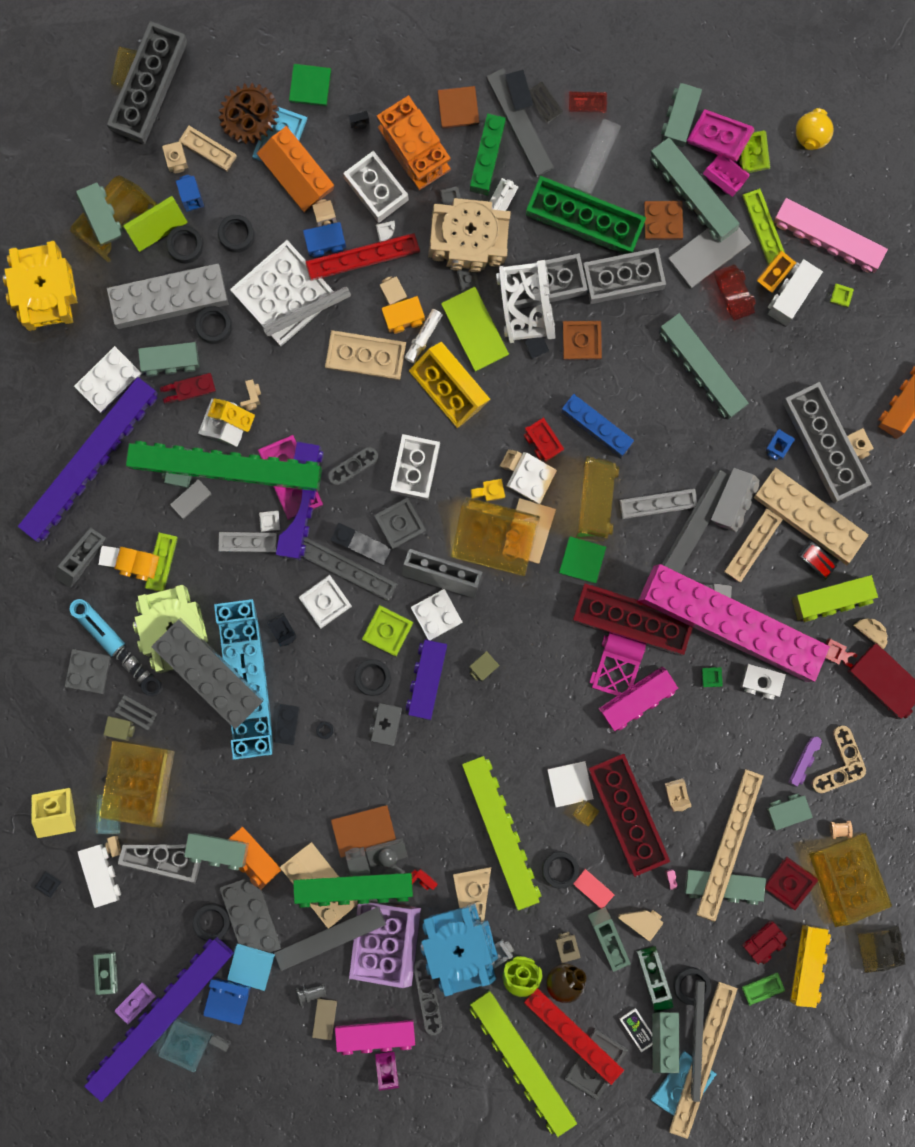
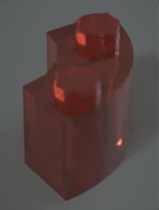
M734 264L715 271L714 275L719 291L724 295L725 306L732 319L735 321L755 313L753 305H756L754 296L749 294L744 283L746 278L743 270H739Z

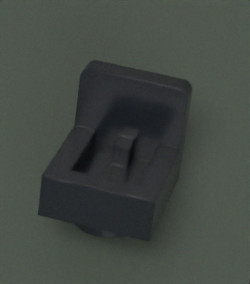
M284 613L267 622L280 647L291 644L297 638Z

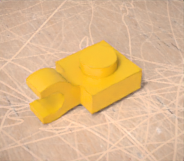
M502 479L483 482V488L471 489V497L485 496L486 502L504 499L505 493Z

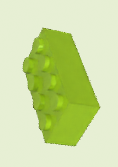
M872 575L797 595L791 599L797 620L803 619L805 623L817 619V615L820 614L822 618L836 614L838 609H840V612L854 609L857 604L859 608L874 603L873 600L878 598Z

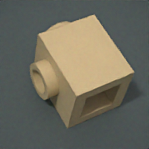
M181 141L162 146L170 172L180 173L185 168H188Z
M863 428L847 436L860 460L870 455L869 452L874 449Z

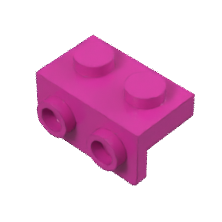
M720 155L715 158L703 173L709 181L722 188L723 192L732 197L741 189L750 176L749 173L731 159Z

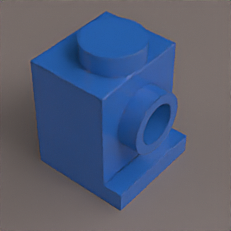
M778 429L765 449L768 452L767 456L775 461L777 459L782 460L795 439ZM776 444L781 446L780 451L775 449Z

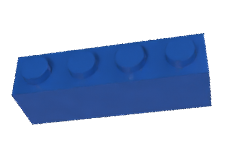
M575 394L571 396L561 410L562 414L619 458L623 457L634 442L631 437Z

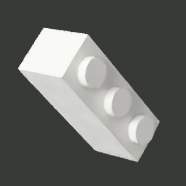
M100 844L78 851L94 908L120 900L121 891L118 884L115 885L113 877H115L113 866H109L107 859L110 856L106 847Z

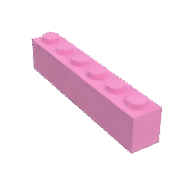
M788 198L784 200L774 220L778 228L782 230L788 229L794 232V236L800 239L806 238L810 240L812 245L816 247L821 246L827 249L828 253L834 256L839 255L847 263H855L868 273H875L888 250Z

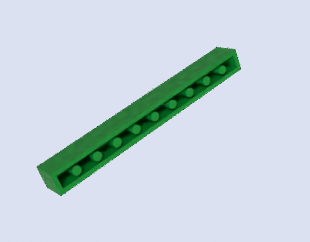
M135 441V444L129 443L126 466L129 469L319 491L322 468L317 465V462L306 461V464L298 463V460L287 459V462L279 461L277 457H268L267 460L260 459L259 455L249 454V457H242L240 453L230 452V455L222 454V451L211 450V453L203 452L201 448H192L191 451L184 450L185 447L176 445L173 448H165L166 445L154 443V446H149L146 442Z

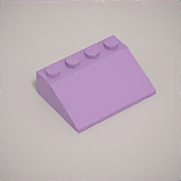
M377 902L358 904L357 916L380 907L387 925L354 939L349 979L399 988L412 986L421 908Z

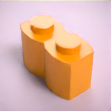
M120 547L114 569L119 570V574L130 577L131 574H134L136 579L147 581L148 578L154 579L159 556Z

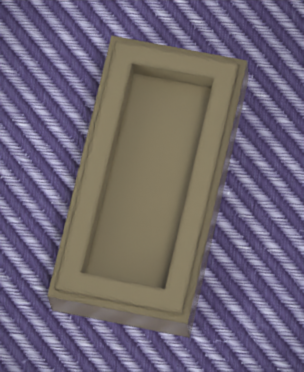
M318 998L312 1038L332 1040L337 1000Z

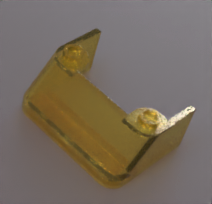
M120 175L114 177L104 188L107 195L105 200L107 204L112 205L115 212L113 218L115 222L119 221L121 226L133 212L136 214L144 213L148 209L149 204L153 207L158 205L139 185ZM83 212L72 224L70 232L95 254L110 262L111 259L107 254L111 250L112 243L110 242L99 247Z
M586 456L583 463L585 469L576 538L606 542L608 536L613 533V524L610 523L614 479L618 478L619 466H616V462Z

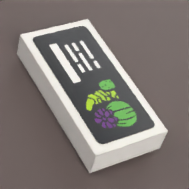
M636 1008L619 1018L641 1052L652 1045V1032Z

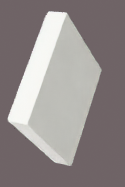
M330 575L299 596V599L320 628H323L352 607Z
M585 761L547 769L555 807L594 799Z

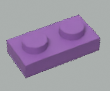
M142 982L115 1009V1012L129 1024L156 995Z

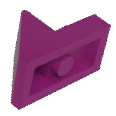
M395 1052L375 1054L379 1091L399 1088Z

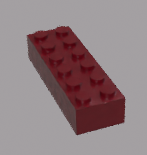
M586 583L583 585L572 622L644 643L680 656L685 654L693 628L637 599Z
M620 754L587 768L632 876L636 877L669 863L670 859L625 754Z

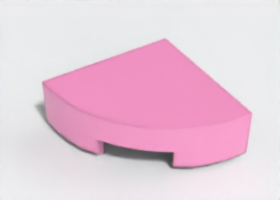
M672 869L665 871L670 890L676 889L678 885L676 883L675 871Z

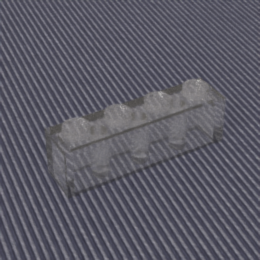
M603 119L573 189L592 195L618 137L620 125Z

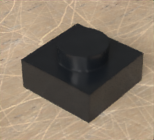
M367 111L349 115L351 128L356 127V129H360L370 123Z

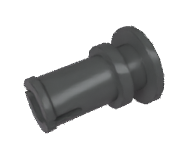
M323 984L310 989L303 988V991L300 992L296 988V998L300 1007H303L302 1003L304 1002L310 1003V1000L326 997Z

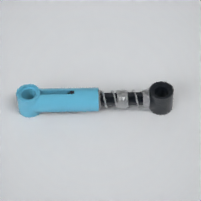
M81 599L73 601L70 605L72 616L81 623L111 657L116 656V660L122 662V666L134 675L133 678H137V682L140 684L139 686L144 694L152 697L158 696L163 689L162 682L155 678L153 674L145 671L142 665H139V661L130 655L131 652L128 653L125 649L124 641L88 602ZM83 604L85 612L79 615L76 609L79 605ZM88 617H90V618L96 623V625L100 628L99 631H98L97 628L87 619ZM152 681L157 684L154 692L148 691L147 688L148 684Z

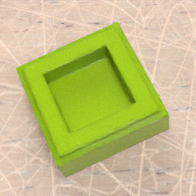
M835 284L830 303L848 308L854 289Z

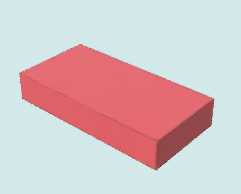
M586 869L573 883L601 909L614 896L608 888Z

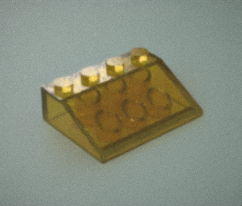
M466 497L461 507L451 557L525 576L540 516Z
M113 741L99 818L161 828L175 751Z
M866 833L809 853L835 927L850 925L892 907Z

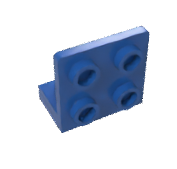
M213 977L209 985L210 991L204 1016L241 1025L251 987Z

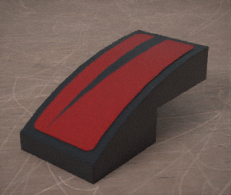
M810 540L798 554L803 562L824 580L829 577L837 566L825 552Z

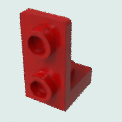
M422 869L412 872V884L419 878L421 880L419 884L426 890L429 888L434 890L438 885Z

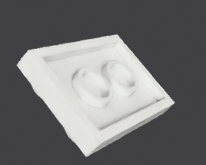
M114 346L74 387L102 414L142 373Z

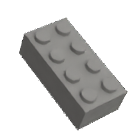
M658 248L583 263L590 304L663 290L666 286Z
M580 253L545 260L550 294L546 295H549L550 302L587 294L588 289ZM538 271L526 272L524 274L527 278ZM520 273L507 275V281L510 285L515 283L513 277H516L519 283L522 282ZM529 285L532 293L536 294L539 292L538 287L532 289L531 285ZM523 290L514 306L516 309L539 305L542 302L530 298L526 291Z

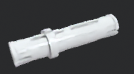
M431 310L420 332L411 342L412 345L404 357L407 361L415 364L421 351L425 350V344L443 316L439 311Z

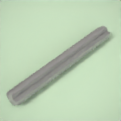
M343 287L265 325L263 330L266 336H270L350 297L351 293L347 287Z

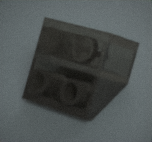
M899 926L869 930L858 934L865 973L886 971L906 964Z

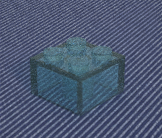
M176 1018L159 1057L191 1072H195L213 1033L180 1018Z

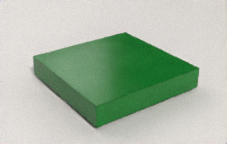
M294 64L289 102L327 106L331 68Z
M570 536L559 574L596 584L606 546Z

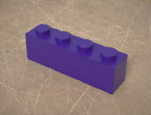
M424 640V644L420 643L418 654L421 655L420 662H416L414 673L417 674L416 681L411 682L410 692H413L412 700L408 699L405 710L409 711L408 716L431 720L447 644Z

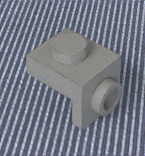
M502 939L495 944L498 959L492 963L494 969L513 957L512 952L514 949L509 941L504 942Z

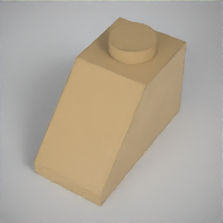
M319 200L315 205H312L318 227L337 223L331 200Z
M643 910L618 915L620 920L648 941L652 940L663 925V922L660 920L662 916L654 910L651 913Z

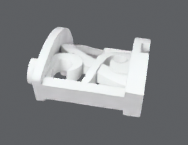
M540 260L533 264L509 267L499 266L500 273H497L496 276L497 284L501 285L506 321V326H504L505 337H509L510 343H514V340L545 336L548 339H555L552 307L549 295H546L550 294L545 260ZM538 271L527 278L524 274L526 272ZM520 273L522 282L519 283V280L513 277L515 283L510 285L507 281V275ZM529 285H531L532 289L538 287L539 292L536 294L532 293ZM523 290L526 291L530 298L542 302V304L532 309L529 317L523 315L514 306ZM507 291L513 292L509 301ZM536 312H540L542 314V317L536 316V320H534V314ZM510 313H511L513 316H515L516 318H514L513 320H511V315H510ZM525 323L529 325V328L523 329ZM519 324L521 328L514 330V325Z

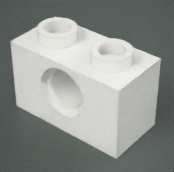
M747 664L740 687L745 688L744 692L755 695L756 692L763 693L764 698L774 700V697H780L786 674ZM760 677L765 678L767 681L765 688H761L758 685Z

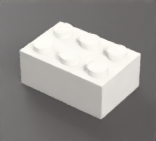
M374 150L343 173L345 181L378 223L409 201L406 191Z
M804 259L801 264L797 262L788 275L791 279L786 278L778 291L780 296L776 294L769 304L768 308L771 310L768 315L787 327L823 271Z
M402 434L390 490L391 493L426 501L429 500L440 442Z

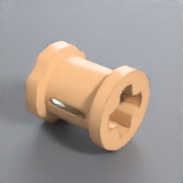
M851 821L836 824L830 822L831 838L836 839V837L842 836L852 838Z

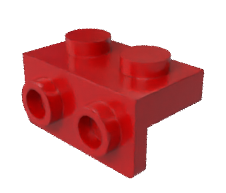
M544 417L524 429V437L529 444L532 443L536 448L534 452L539 460L543 459L544 462H547L564 451L563 446Z

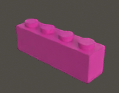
M661 666L600 707L599 711L613 731H619L625 728L632 719L640 718L647 709L655 708L662 699L674 695L678 687L668 671Z
M414 1020L335 1027L337 1052H341L342 1055L353 1054V1051L361 1050V1053H372L373 1049L387 1052L392 1051V1047H400V1050L412 1049V1046H415Z

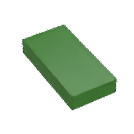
M778 972L742 986L749 1006L785 991Z

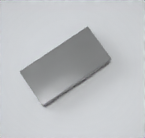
M198 479L170 505L184 520L212 493Z

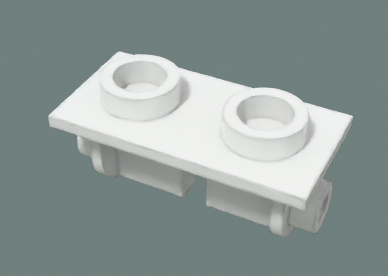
M501 179L490 200L493 210H507L518 189V186L513 184L514 182L508 179Z

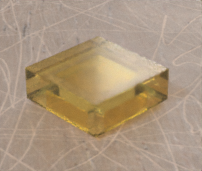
M583 800L573 813V816L589 827L600 811L586 800Z

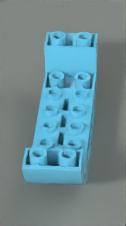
M251 599L214 604L216 623L219 625L223 659L264 699L236 729L231 726L233 760L272 755L271 713L262 641L254 601Z

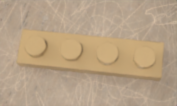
M766 509L724 573L740 583L783 519Z

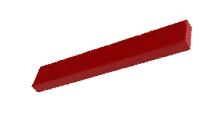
M415 233L305 261L310 281L420 253Z

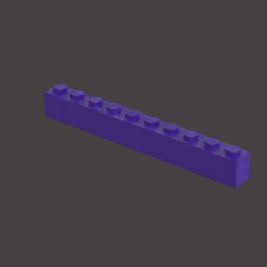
M139 377L135 379L18 525L21 530L37 542L44 541L50 534L49 529L60 522L62 519L61 514L72 507L74 504L73 499L84 492L86 489L85 484L96 477L98 474L97 469L108 462L110 459L109 454L120 447L121 439L132 432L133 424L136 421H140L146 413L144 412L145 409L156 402L158 394L156 390Z
M218 937L213 941L209 939L202 947L205 949L201 955L197 953L191 959L190 963L192 965L189 969L186 970L184 968L176 976L179 980L175 984L170 983L164 990L166 995L162 999L158 997L152 1003L151 1007L153 1009L150 1013L145 1012L138 1019L140 1024L136 1028L132 1026L125 1034L127 1039L123 1043L119 1041L112 1049L114 1052L110 1058L106 1056L99 1063L101 1068L97 1072L93 1070L86 1078L88 1083L84 1087L100 1102L106 1099L234 954Z

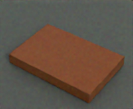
M387 805L331 820L340 857H345V852L352 848L364 847L365 849L396 840Z

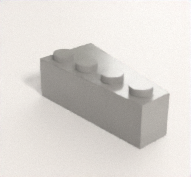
M186 844L123 845L118 865L191 884H196L201 863L190 862L189 858L184 857Z

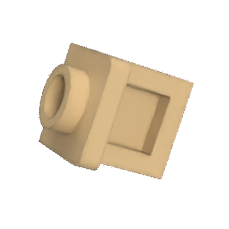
M253 379L245 381L250 400L240 402L241 408L246 409V411L256 409V405L260 404L258 395H261L259 384H255Z
M683 778L664 783L673 812L684 811L691 807Z

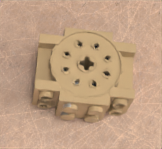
M454 198L452 205L434 204L431 216L428 257L434 261H444V259H447L446 267H451V270L467 268L471 272H481V270L485 269L487 263H489V266L499 267L500 264H504L507 258L508 227L511 211L493 210L492 202L458 198Z

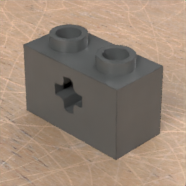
M379 703V707L374 708L373 718H376L375 726L371 725L368 736L372 737V742L391 746L395 745L402 708ZM384 719H388L387 721L390 724V727H386V730H382L383 727L380 725V722H384Z

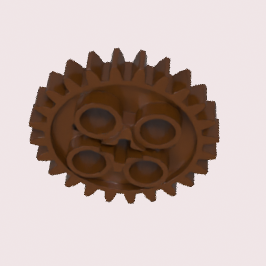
M244 83L243 89L236 86V92L230 90L231 96H224L227 102H221L224 108L219 109V112L222 114L218 117L222 122L220 125L224 129L223 131L227 135L229 134L232 140L235 138L238 143L242 140L247 144L248 139L254 143L255 138L262 141L261 135L268 137L267 131H274L271 125H277L274 119L279 118L278 113H276L280 110L276 105L278 102L272 92L269 93V90L266 87L263 89L260 84L255 87L251 83L248 88ZM247 99H251L248 103L244 104ZM239 104L240 106H242L250 114L253 113V115L257 119L261 120V122L256 121L250 114H245V112L241 108L237 107V105ZM265 108L264 112L259 113L261 109ZM239 113V116L233 119L234 115ZM254 123L251 128H247L249 124Z

